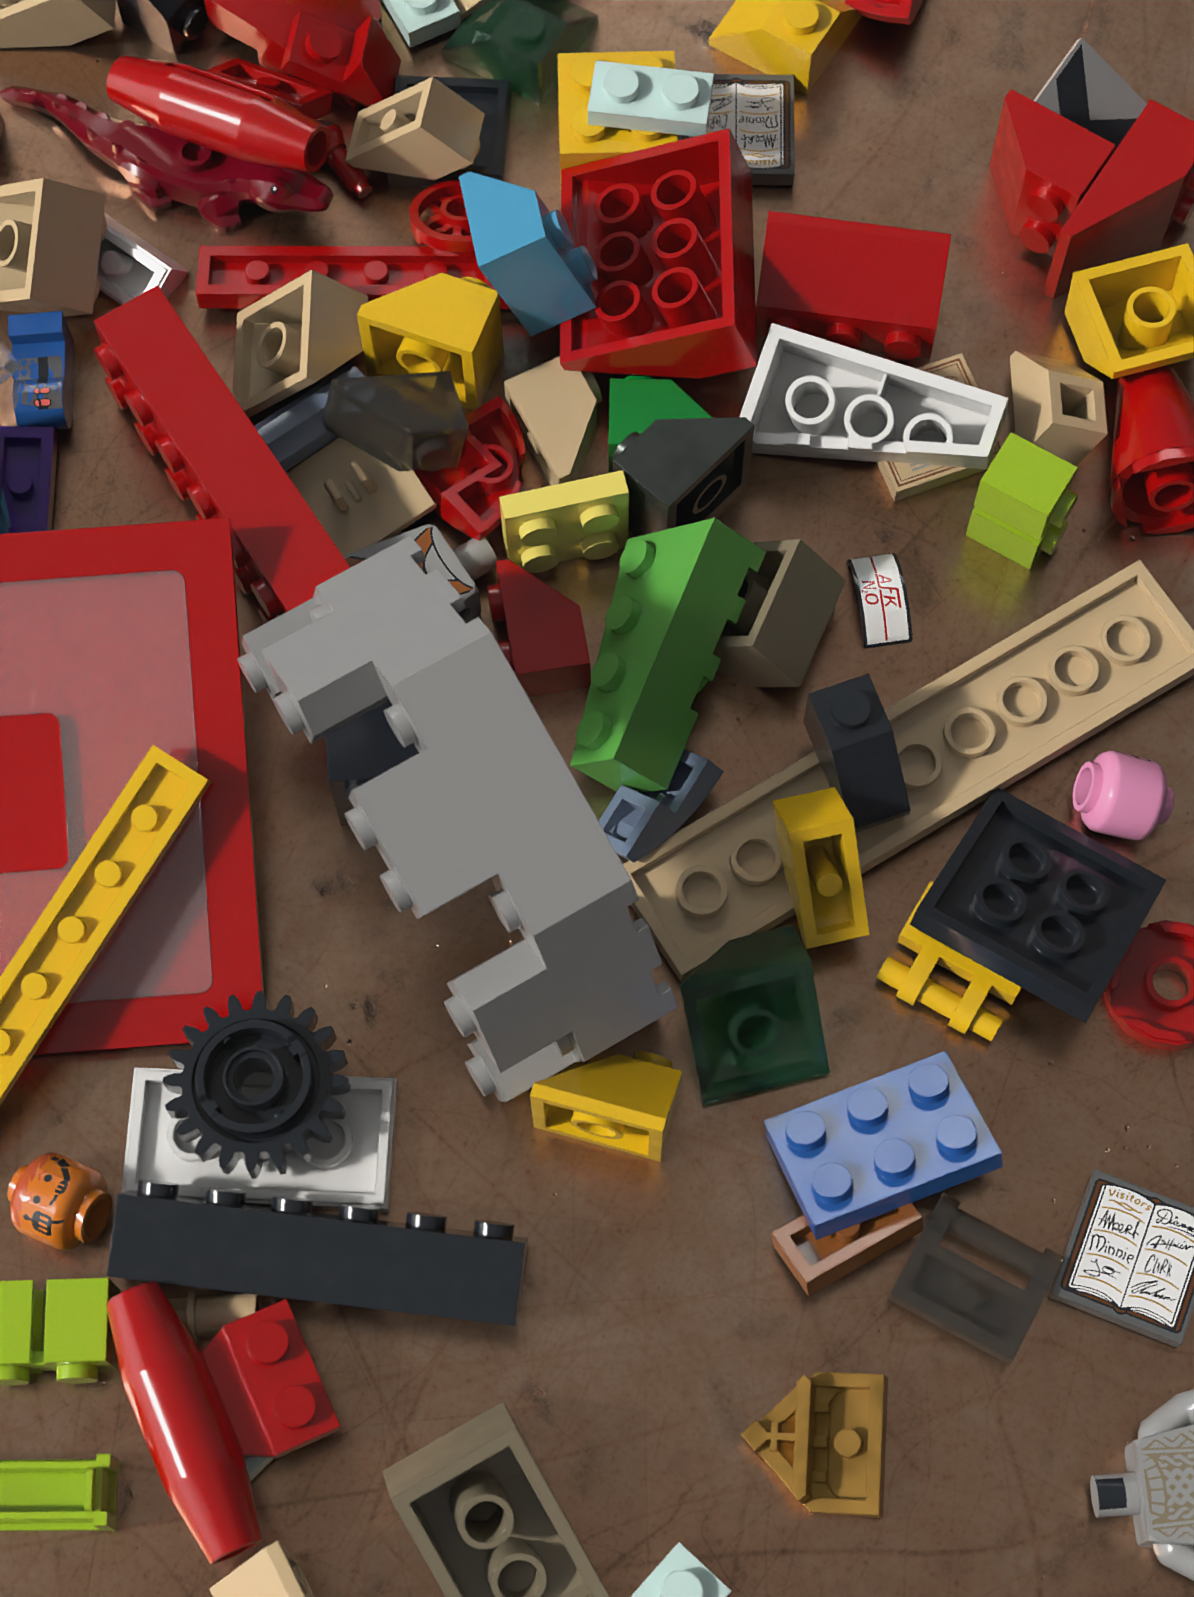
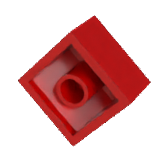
M1010 89L1004 98L990 167L1010 234L1019 238L1030 250L1037 253H1046L1053 257L1061 229L1113 155L1115 144L1013 89Z

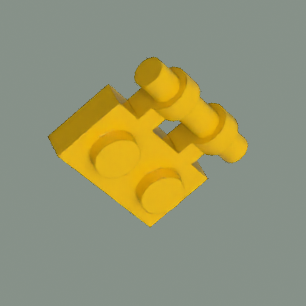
M930 881L897 941L918 953L917 958L910 968L888 955L876 978L897 989L896 997L914 1006L916 1001L949 1018L948 1026L964 1035L969 1029L992 1042L1004 1019L981 1007L988 993L1012 1005L1021 987L910 925L916 909L933 885V882ZM937 964L971 982L963 996L930 979Z

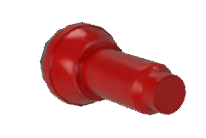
M320 121L321 124L329 129L331 137L329 152L324 164H329L350 192H354L360 199L366 197L372 191V186L369 184L368 177L361 168L353 167L345 162L348 151L346 150L347 146L342 130L331 121Z

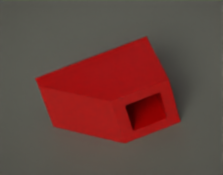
M509 559L496 561L498 584L486 585L492 622L504 621L507 640L498 641L497 643L527 696L532 697L590 687L591 666L580 605Z

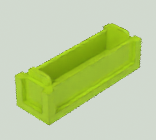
M97 1454L96 1459L0 1460V1532L116 1531L120 1460L111 1454Z

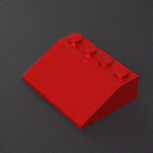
M730 128L561 169V213L570 229L574 247L577 248L583 245L587 249L598 275L597 280L590 282L596 308L560 323V365L562 368L568 371L700 379L756 367L757 334L752 172Z

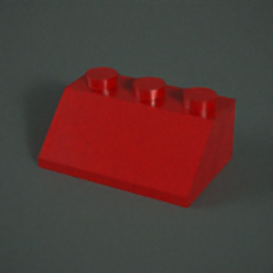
M769 211L756 303L757 336L767 337L771 324L774 323L856 350L882 352L900 360H910L916 357L930 359L937 330L951 234Z

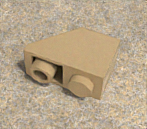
M1015 351L1010 356L1015 434L1077 466L1108 434L1103 381L1070 362Z

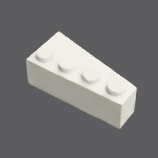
M772 323L739 417H746L755 425L752 453L872 462L889 461L988 469L1008 412V398Z

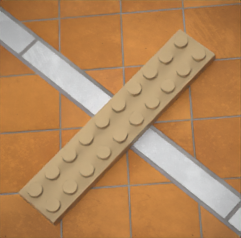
M1141 560L1129 565L884 710L893 729L911 811L909 815L855 833L861 874L985 801L993 790L997 788L1005 789L1194 675V630ZM815 751L674 833L652 852L633 863L628 860L623 863L632 879L639 898L638 901L631 904V907L639 919L642 917L649 926L654 942L680 982L685 981L796 914L780 857L772 801L830 788Z

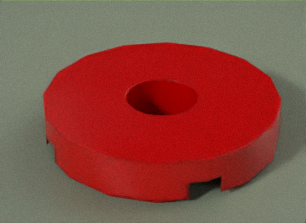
M1163 920L1149 923L1147 927L1139 928L1103 992L1109 1013L1126 1035L1147 1047L1169 1051L1194 1047V926L1191 924ZM1163 970L1174 971L1179 974L1187 987L1186 996L1179 1000L1163 998L1156 992L1153 986V975Z

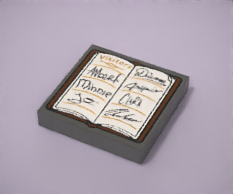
M714 74L707 133L730 128L752 172V185H793L795 175L794 75ZM678 135V141L695 136Z
M1095 1169L1090 1176L1049 1298L1178 1348L1182 1345L1194 1309V1207Z

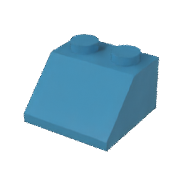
M470 171L459 176L478 267L530 336H534L596 308L590 283L598 279L595 265L589 252L583 245L577 248L574 247L570 229L558 209L550 212L535 190Z

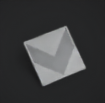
M1082 37L1074 43L1034 99L1035 102L1115 144L1114 152L1147 105Z

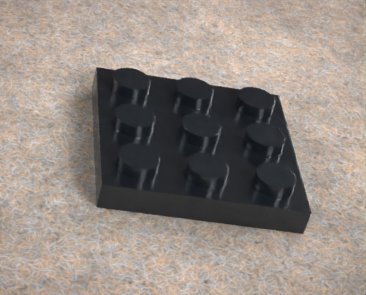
M997 788L993 790L916 909L910 925L1086 1024L1167 880L1004 790Z

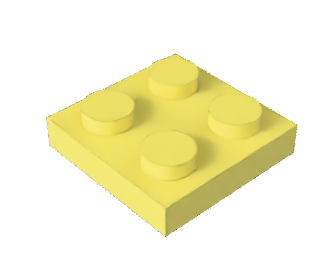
M623 470L499 497L506 559H509L530 573L547 571L561 561L583 556L590 560L609 557L620 548H625L627 539H629V491Z

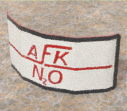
M896 553L847 559L858 596L864 648L911 642L912 625L907 589Z

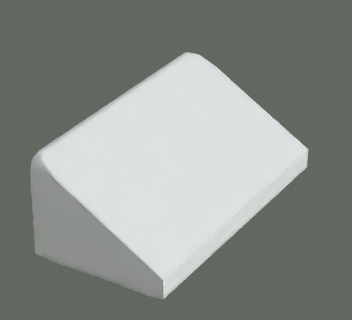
M104 213L107 228L104 239L100 243L97 270L100 278V290L121 305L157 285L165 297L168 298L184 281L189 271Z

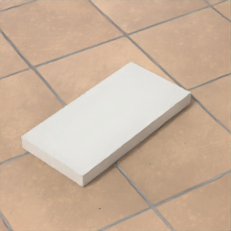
M134 1067L121 1192L128 1190L137 1191L139 1180H156L179 1184L178 1196L204 1199L206 1188H223L246 1192L245 1204L271 1207L273 1196H289L313 1200L312 1210L339 1211L340 1204H355L380 1208V1213H389L398 1094L397 1078L345 1076L349 1079L351 1091L331 1097L344 1107L346 1112L345 1118L323 1119L333 1139L330 1144L310 1137L306 1141L312 1156L310 1162L303 1161L294 1151H290L286 1154V1174L280 1175L271 1159H264L258 1178L252 1179L243 1158L238 1161L237 1166L229 1175L225 1174L219 1166L221 1151L216 1152L209 1160L202 1162L195 1154L196 1145L201 1137L183 1143L177 1134V1128L188 1117L180 1119L171 1118L166 1111L165 1105L182 1094L168 1091L163 1084V1077L173 1073H181L183 1070ZM258 1072L249 1075L242 1084L241 1093L248 1097H258L265 1094L271 1088L274 1076L270 1073Z

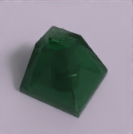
M489 0L464 18L442 49V56L486 79L511 80L512 92L541 105L558 81V53H577L597 25L598 15L568 0Z
M793 924L729 940L679 985L700 1097L703 1104L830 1073L812 963Z

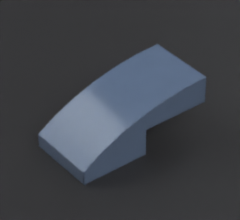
M684 749L668 789L639 793L621 785L599 819V823L617 855L634 863L661 845L696 811L724 771L709 759Z

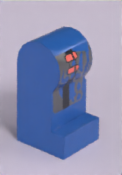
M63 311L8 315V337L12 344L13 405L17 426L54 427L55 430L71 428L73 418L74 340Z

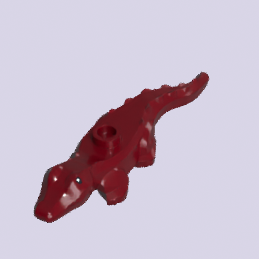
M10 86L0 92L5 102L45 113L65 125L89 151L121 172L128 181L132 194L154 212L163 211L172 206L175 201L198 207L201 217L211 227L221 232H228L230 230L235 231L242 226L239 212L243 203L257 204L268 211L278 213L323 212L329 208L334 197L332 190L326 184L320 182L308 172L247 163L167 134L148 122L135 124L130 120L120 121L111 118L106 113L98 112L87 106L83 101L63 93L21 86Z

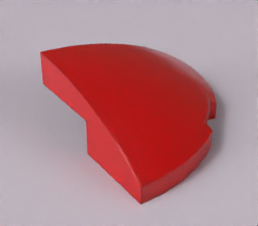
M498 395L451 424V438L410 462L409 465L436 504L437 508L433 512L457 530L480 541L502 523L499 497L521 491L522 482L519 481L520 464L525 461V443L516 417L509 406Z

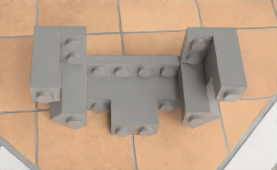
M408 536L317 585L312 599L243 635L242 647L246 654L237 658V661L254 692L258 693L266 689L291 734L294 735L303 730L310 744L389 701L393 705L384 710L390 727L403 747L414 743L419 754L352 790L348 798L354 808L346 812L345 817L365 851L373 846L377 847L389 869L380 875V879L400 913L411 907L418 920L489 879L495 885L497 891L489 895V899L497 916L508 932L519 928L525 939L446 983L453 996L445 1000L444 1004L462 1036L465 1038L474 1032L477 1037L476 1040L467 1044L474 1057L465 1062L477 1087L484 1097L494 1092L499 1101L508 1102L532 1088L534 1082L549 1078L575 1062L589 1060L678 1008L672 989L664 980L656 985L651 970L662 965V961L649 926L642 917L632 922L627 906L639 900L632 879L493 634L479 617L468 623L464 622L458 612L466 608L461 595L438 568L428 574L422 571L418 564L424 562L426 558L421 547L411 536Z

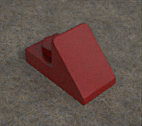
M300 10L292 20L281 70L370 107L394 95L396 75L399 73L401 59L377 19L371 15L353 33Z

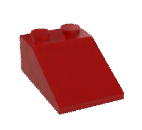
M1150 99L1061 229L1045 284L1044 295L1052 299L1057 298L1069 291L1073 272L1131 258L1163 241L1175 221L1182 225L1187 223L1194 212V121Z

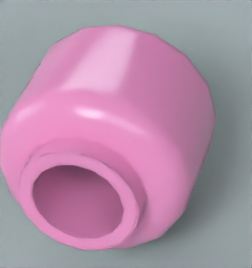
M1107 751L1098 755L1093 762H1086L1081 767L1074 784L1073 805L1074 809L1081 813L1082 821L1090 830L1132 841L1141 840L1148 837L1154 831L1157 824H1164L1169 819L1174 805V791L1171 787H1167L1164 769L1157 762L1118 751Z

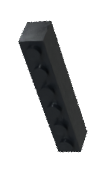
M139 1180L137 1191L128 1190L117 1194L106 1275L109 1277L150 1282L156 1281L158 1283L515 1326L519 1319L528 1238L514 1236V1224L474 1220L473 1231L446 1228L447 1216L421 1212H407L406 1223L379 1220L380 1208L355 1204H340L338 1215L312 1212L313 1200L289 1196H273L271 1207L245 1204L246 1192L223 1188H206L204 1199L178 1196L179 1184L156 1180Z

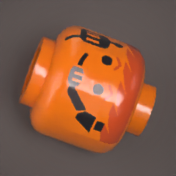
M48 1152L34 1159L29 1165L20 1167L13 1175L8 1186L7 1197L9 1202H11L10 1214L15 1228L20 1233L56 1249L70 1251L83 1245L84 1242L90 1243L94 1241L104 1230L111 1215L112 1197L108 1193L107 1183L102 1173L62 1154Z

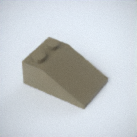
M504 1401L382 1470L389 1497L445 1597H610Z

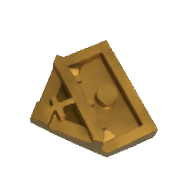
M815 1372L810 1378L804 1374L796 1381L797 1386L760 1421L755 1420L740 1434L788 1487L794 1497L804 1504L811 1513L883 1518L888 1378L884 1374Z

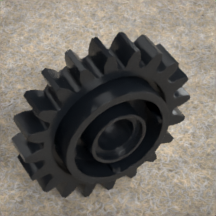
M257 991L250 1010H244L235 995H231L228 998V1016L221 1018L216 1011L208 1006L203 1009L205 1020L209 1026L206 1031L202 1032L195 1027L187 1025L183 1027L182 1030L192 1046L191 1050L170 1049L169 1057L183 1071L164 1076L163 1084L168 1091L182 1095L169 1101L165 1108L171 1118L180 1119L188 1117L179 1125L176 1132L183 1143L201 1137L196 1145L195 1154L202 1162L209 1160L216 1152L221 1151L219 1166L223 1173L229 1175L237 1166L238 1161L243 1158L251 1178L257 1179L262 1169L263 1160L271 1159L280 1175H283L287 1171L286 1154L288 1152L294 1151L299 1158L308 1163L312 1160L310 1149L306 1143L310 1137L329 1144L333 1140L323 1119H344L346 1116L344 1107L331 1097L351 1091V1085L347 1077L332 1074L344 1068L348 1061L344 1050L326 1051L337 1039L331 1026L323 1027L313 1032L318 1022V1016L312 1007L307 1008L298 1017L293 1018L294 1004L291 996L285 995L279 1001L276 1009L272 1011L269 1008L263 991ZM255 1072H268L274 1076L273 1084L265 1094L258 1097H248L241 1093L242 1084L249 1075Z

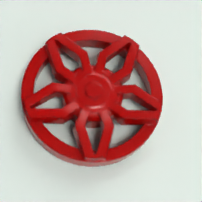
M460 180L444 181L420 192L413 199L409 207L410 228L415 241L419 245H427L438 250L461 253L465 258L476 257ZM425 210L430 217L422 222L420 216Z

